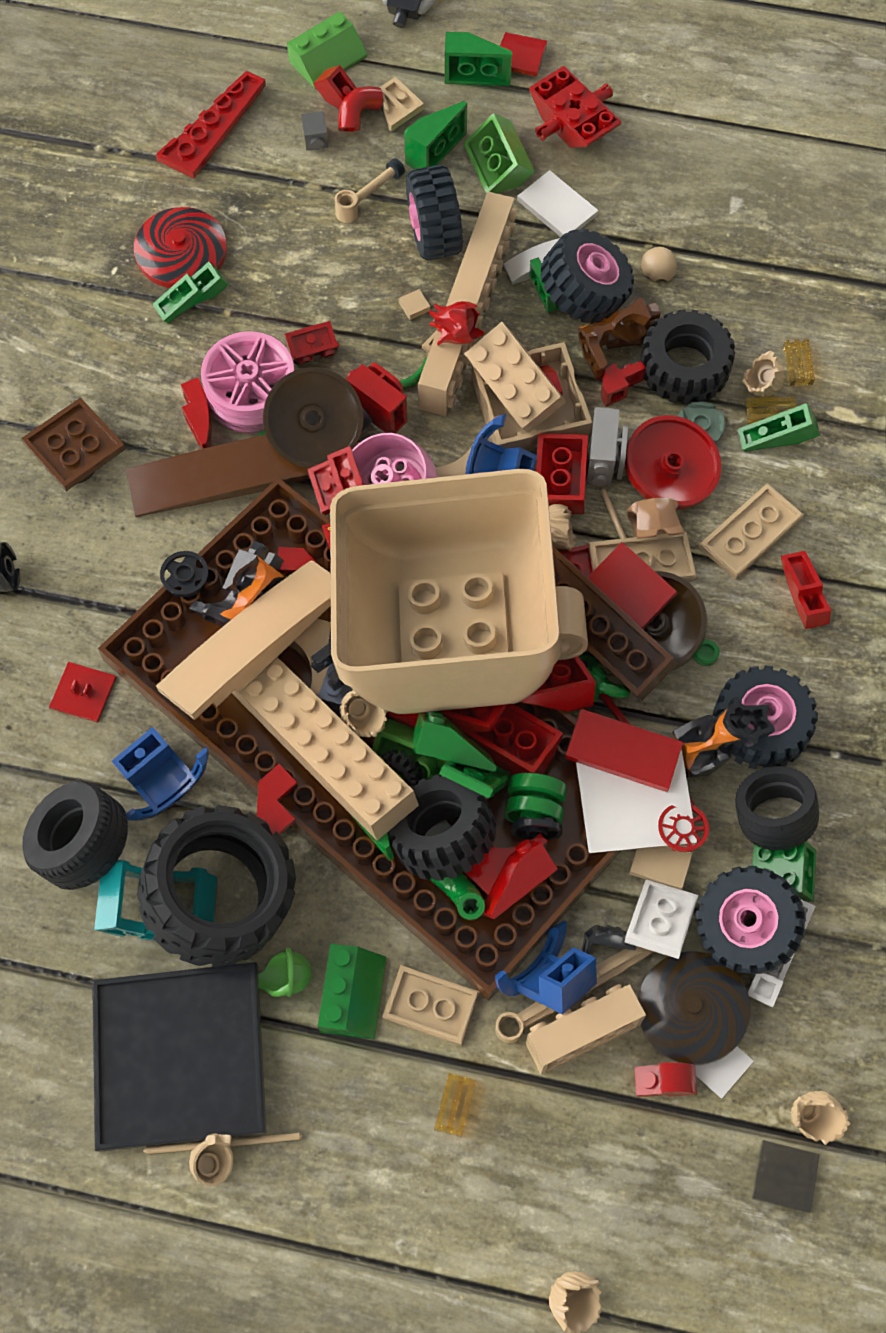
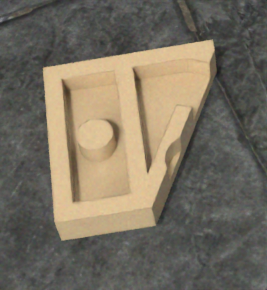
M396 77L379 87L383 92L382 107L391 132L424 110V103Z

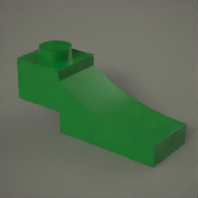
M208 262L192 277L188 274L184 275L157 299L153 306L163 321L169 324L177 316L194 305L209 298L211 300L215 298L229 283L219 269Z

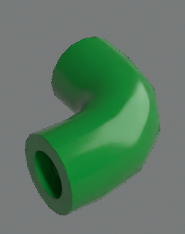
M463 873L458 874V877L453 879L444 877V880L435 881L432 877L430 878L454 902L459 914L463 918L474 920L483 914L485 909L483 897L475 885Z

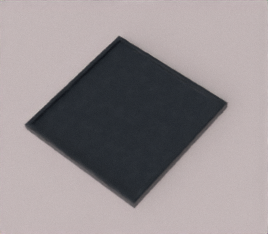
M257 962L92 980L94 1138L96 1152L205 1141L208 1135L214 1133L231 1135L232 1138L267 1134Z

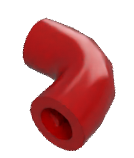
M372 86L356 87L347 93L339 107L338 130L342 132L359 131L362 111L364 109L379 110L382 106L383 92L381 88Z

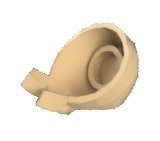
M216 1133L208 1135L205 1141L191 1152L189 1161L190 1171L196 1181L205 1186H217L227 1179L233 1166V1154L228 1146H232L231 1135Z

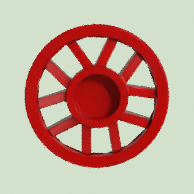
M673 805L667 807L662 812L658 822V830L662 840L672 851L693 852L705 843L709 834V823L704 813L696 806L691 805L692 811L698 817L690 819L688 815L686 817L680 816V814H677V818L671 816L669 818L674 820L672 826L663 824V819L670 810L676 807ZM681 819L688 820L691 823L692 829L687 834H682L676 829V823ZM703 822L704 826L695 827L694 823ZM663 827L673 829V831L666 837ZM704 832L702 839L696 833ZM674 834L679 836L676 844L669 841ZM692 834L697 839L696 845H692L688 838ZM683 838L687 842V844H685L687 847L679 846Z

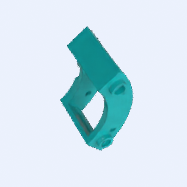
M117 860L110 871L100 879L94 930L120 937H125L128 934L129 936H140V940L155 941L153 939L155 934L145 927L144 922L121 918L125 876L139 879L142 867L130 865V862L127 860ZM200 867L191 868V871H173V882H195L192 914L205 921L214 923L217 876L207 873V869Z

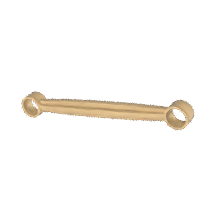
M636 946V950L623 949L597 964V984L589 992L654 953V951ZM536 1001L518 1014L513 1012L503 1013L496 1021V1035L504 1043H514L521 1038L525 1027L552 1014L555 1010ZM511 1018L518 1022L519 1033L516 1036L507 1037L500 1032L499 1026L504 1019Z

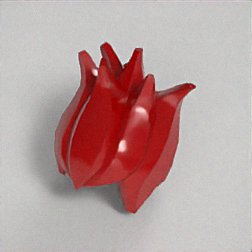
M461 301L446 307L434 304L435 309L440 313L432 310L429 311V314L434 318L433 322L429 323V326L438 328L437 331L441 332L437 346L442 343L468 344L484 335V331L475 328L480 313L475 309L477 305L474 303Z

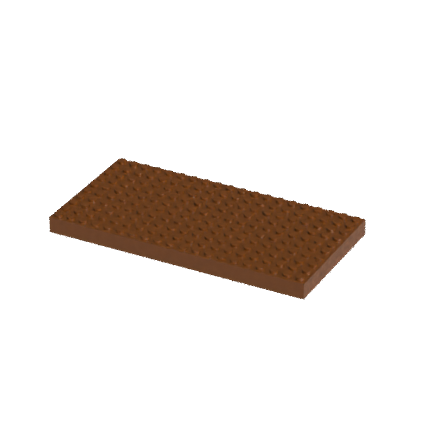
M277 478L198 553L205 560L209 570L208 581L200 592L191 597H179L169 593L163 586L97 649L105 663L203 749L206 747L209 754L257 797L259 781L280 764L298 784L279 801L295 818L296 822L291 827L489 1001L499 990L495 975L505 971L507 972V977L510 978L549 934L550 929L557 925L622 851L589 853L576 762L565 759L577 723L573 716L564 710L521 701L514 704L563 733L550 765L543 774L556 778L567 786L565 803L560 805L564 809L561 824L563 827L562 836L557 839L547 840L546 848L547 853L558 870L495 919L482 914L477 919L468 920L459 914L454 902L431 880L420 878L419 875L410 873L401 863L393 846L394 858L389 861L347 810L232 693L217 707L211 704L194 720L161 694L156 687L180 663L222 628L219 625L202 619L199 614L190 610V607L195 600L208 604L222 602L227 598L231 590L226 591L223 589V586L239 550L248 552L254 541L264 544L269 548L268 553L278 555L279 547L304 548L322 568L331 573V553L322 530V525L330 523V519L280 478ZM197 561L196 567L203 568L202 564ZM281 573L283 576H285V578H287L289 575H291V574ZM331 606L317 619L331 622ZM288 646L278 658L311 689L312 672L308 663L296 650ZM360 736V738L372 749L375 737ZM508 784L494 796L486 799L497 825L495 828L496 837L494 842H492V847L495 848L515 847L520 842L526 840L518 838L511 833L513 823L503 816L505 802L510 798L507 794ZM449 818L445 820L451 826H453L459 818Z

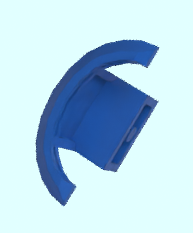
M502 414L486 424L477 435L470 450L465 475L513 469H529L534 471L537 455L520 447L505 449L488 441V438L497 429L504 427L506 414Z
M152 727L114 758L112 763L149 805L142 809L132 808L126 813L127 820L142 821L153 818L179 801L202 777L209 755L207 748L205 747L196 755L195 765L190 771L155 728Z
M562 921L550 929L544 948L525 971L510 979L507 977V972L501 971L495 975L496 984L500 992L507 996L523 994L563 1015L597 984L596 958L574 947L563 957H557L567 930V922Z

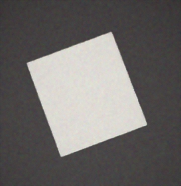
M682 750L668 793L576 762L589 853L668 846L659 834L658 822L662 812L671 805L676 808L670 810L665 815L663 824L673 826L674 820L669 817L677 818V814L689 816L690 819H693ZM681 819L676 823V829L682 834H687L692 829L691 823L688 820ZM663 827V832L667 837L673 829ZM674 834L669 841L676 844L679 836ZM693 834L688 837L691 843H697V839ZM683 838L680 844H687V842Z

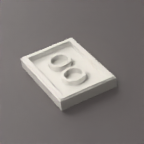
M550 170L517 196V201L560 237L571 230L582 229L598 215V209Z
M645 880L626 934L625 943L679 959L698 895Z

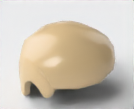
M664 247L651 248L643 254L640 263L643 274L654 282L659 279H664L668 282L677 273L676 258L671 250Z

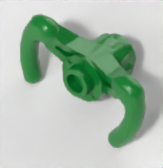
M583 652L579 655V658L586 663L585 667L595 680L594 701L597 700L601 693L621 699L630 696V690L625 685L614 684L608 681L606 671L599 667V660L592 654Z

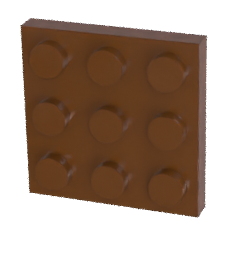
M81 397L21 438L23 444L66 492L126 450L120 439Z

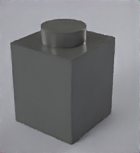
M324 112L301 114L306 151L329 148Z

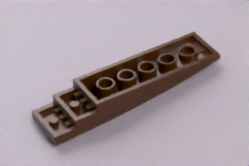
M266 434L126 469L135 517L263 492L277 478H280L286 484L305 481L304 478L310 477L307 470L309 468L294 465L276 453L270 445Z

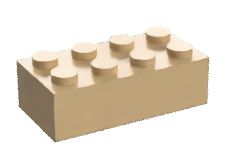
M503 322L498 324L464 353L517 423L528 433L567 402Z
M621 984L607 990V995L599 1000H597L596 996L589 998L581 1003L582 1007L574 1012L568 1009L563 1015L560 1013L556 1015L557 1020L547 1025L543 1021L530 1028L531 1032L527 1036L526 1046L541 1075L640 1026L646 1014L630 984L623 988Z

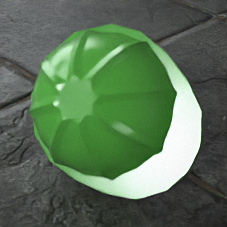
M290 947L285 948V951L275 954L269 960L263 972L258 974L259 989L265 990L273 997H291L292 994L302 991L310 982V963L301 954L292 952Z

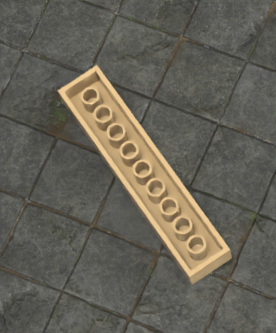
M488 191L446 305L449 306L461 301L476 304L477 307L475 309L480 315L478 316L475 328L480 330L484 320L482 313L488 310L490 304L489 293L494 292L496 287V273L500 274L503 267L502 256L507 255L509 250V236L513 237L515 233L516 223L514 221L517 215V209L514 208V198ZM437 331L418 382L419 410L447 416L449 408L453 409L455 405L456 388L460 389L462 385L463 368L467 369L469 365V359L464 353L476 344L477 339L468 344L442 343L437 346L441 336V332Z
M278 657L239 694L235 691L232 692L376 840H379L419 806L414 790Z

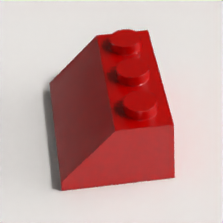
M539 434L536 472L545 479L549 506L561 504L568 507L571 514H585L589 451L588 435Z
M508 704L491 731L466 733V735L488 752L497 766L512 773V775L520 773L543 775L550 765L563 733L518 706Z

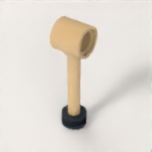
M393 158L386 164L387 170L357 193L351 190L339 191L335 196L336 218L343 223L355 221L358 217L359 202L390 178L398 179L405 173L403 164L397 158Z

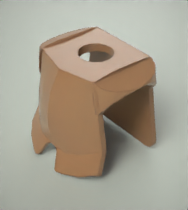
M652 498L632 504L626 513L629 522L634 527V537L644 539L656 537V535L685 534L676 513L679 503L672 498Z

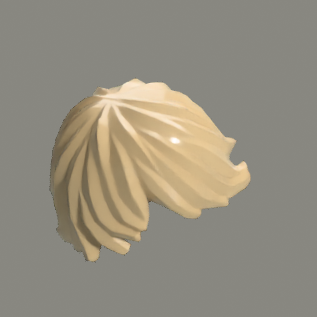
M773 351L762 353L759 358H755L752 363L753 370L747 369L744 373L742 382L748 387L749 392L761 397L772 396L782 390L784 386V380L786 379L785 370L781 362L777 360L778 356H773L775 354Z
M553 504L549 506L552 546L556 549L561 548L571 551L576 544L574 541L576 536L573 534L570 523L571 511L564 505Z
M354 690L347 693L342 699L340 719L358 737H376L377 733L384 730L385 721H387V710L366 701Z
M825 1091L803 1094L795 1100L791 1108L792 1113L790 1115L794 1127L799 1128L806 1138L813 1139L816 1142L821 1140L824 1145H827L829 1141L841 1139L844 1136V1132L848 1129L847 1126L850 1125V1121H847V1111L843 1110L842 1105Z
M566 1272L560 1278H557L554 1285L551 1286V1294L549 1296L550 1309L563 1331H567V1333L586 1332L600 1318L599 1314L601 1313L602 1306L599 1295L602 1294V1291L597 1287L600 1283L594 1277L583 1272Z

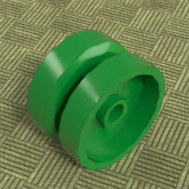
M536 773L514 774L509 777L507 794L510 798L505 802L503 816L512 823L516 822L517 818L520 817L531 819L550 817L554 819V822L561 825L564 809L560 805L565 803L567 786L564 782L547 775Z

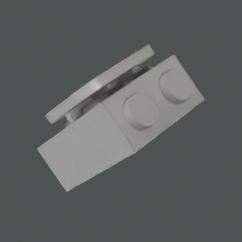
M595 407L587 483L595 486L611 485L615 469L617 470L616 479L622 480L626 458L628 426L623 425L620 434V430H618L620 409Z

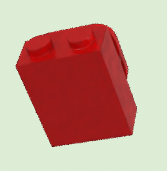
M372 362L368 367L361 364L356 370L350 371L346 380L356 391L362 407L373 419V424L385 433L396 434L408 422L407 396L404 395L401 382L375 362Z

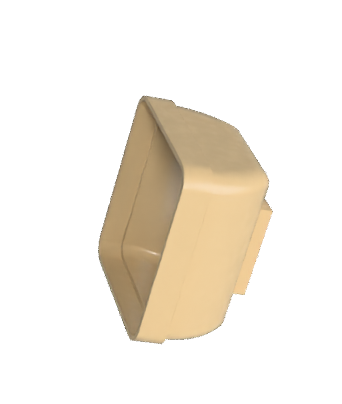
M513 469L361 485L346 488L332 499L330 506L331 656L339 679L371 704L396 714L515 704L533 694L543 685L558 660L577 657L587 650L588 639L583 595L575 588L556 586L547 485L544 477L538 472L529 469Z

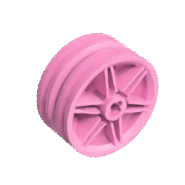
M259 332L235 333L213 345L203 360L201 379L209 410L221 425L232 431L245 434L260 433L264 430L263 408L271 390L270 386L275 385L282 377L294 371L293 360L287 348L274 337ZM232 393L231 398L227 397L226 394Z

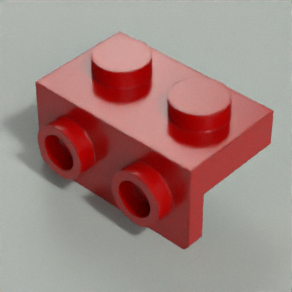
M331 321L284 334L293 362L298 361L299 364L313 361L312 357L320 354L322 358L336 354L335 350L339 348Z

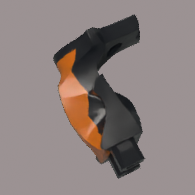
M254 541L248 552L239 550L223 586L224 590H231L227 598L222 602L208 604L195 600L190 610L199 614L206 621L221 627L225 626L249 605L285 579V576L278 572L284 560L276 554L268 553L269 548L264 544Z
M734 697L728 703V708L719 714L717 718H714L713 715H706L673 730L674 739L683 742L681 750L686 778L709 776L732 758L731 753H728L725 748L732 743L753 747L758 744V738L774 733L775 728L767 717L768 705H743L738 697ZM748 725H753L754 729L749 728ZM700 727L702 728V733H701V734H699V728H700Z

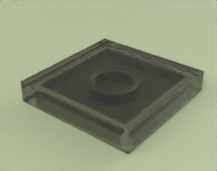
M762 1140L752 1199L811 1213L820 1154Z

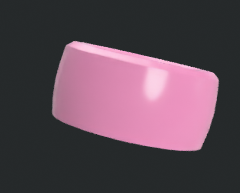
M380 433L363 440L352 450L364 485L438 477L437 469L428 453L419 444L402 435ZM398 465H405L402 471H397Z

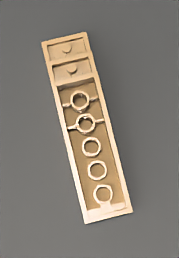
M312 560L258 598L205 641L156 685L158 691L194 720L211 704L217 707L233 691L239 694L331 606V573Z

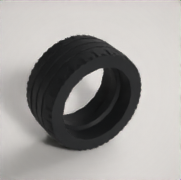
M786 766L765 767L748 775L737 789L735 807L738 822L744 836L754 845L763 849L777 851L795 848L811 838V835L816 831L820 812L818 797L813 783L801 771ZM778 797L791 798L802 804L796 812L787 817L777 819L763 818L753 813L759 804Z

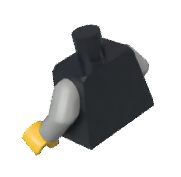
M443 0L382 1L387 6L389 13L395 15L393 25L405 28L407 18L418 20L420 15L427 12L437 1Z

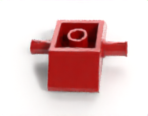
M565 66L530 86L531 96L542 120L545 122L535 128L537 137L544 141L547 137L556 133L570 148L587 147L620 126L621 121L602 103L613 96L611 86L608 87L609 84L606 83L599 89L591 92Z

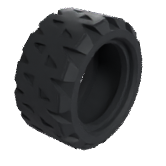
M216 805L215 810L204 806L187 811L182 818L173 819L160 831L157 839L152 843L139 877L137 896L141 904L139 911L145 927L155 934L153 939L166 952L181 955L180 960L197 966L212 964L211 967L233 965L241 959L247 960L258 953L272 939L291 908L296 882L294 861L289 859V849L279 833L275 831L272 834L269 824L251 812L245 816L239 808ZM200 851H220L236 857L244 863L255 879L258 889L256 910L242 920L223 924L205 921L195 916L182 904L176 893L173 882L174 867L187 856Z

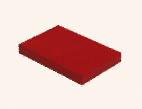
M623 542L587 577L642 629L678 594L674 588Z

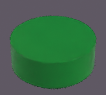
M704 639L701 648L693 658L699 665L711 666L718 660L720 654L719 647L714 641Z

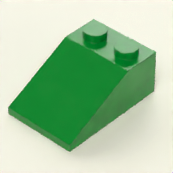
M446 31L445 84L510 86L512 51L469 32Z
M462 101L422 117L405 130L404 153L406 165L414 170L435 166L450 153L467 134V102Z
M442 712L419 713L412 738L415 753L489 771H496L497 766L491 755L449 719L442 716Z

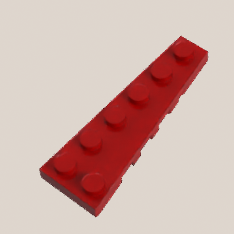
M245 71L224 93L220 94L213 101L214 104L207 111L203 110L199 114V118L192 125L189 123L183 128L184 132L178 138L174 137L155 155L156 160L194 179L266 86L265 79Z

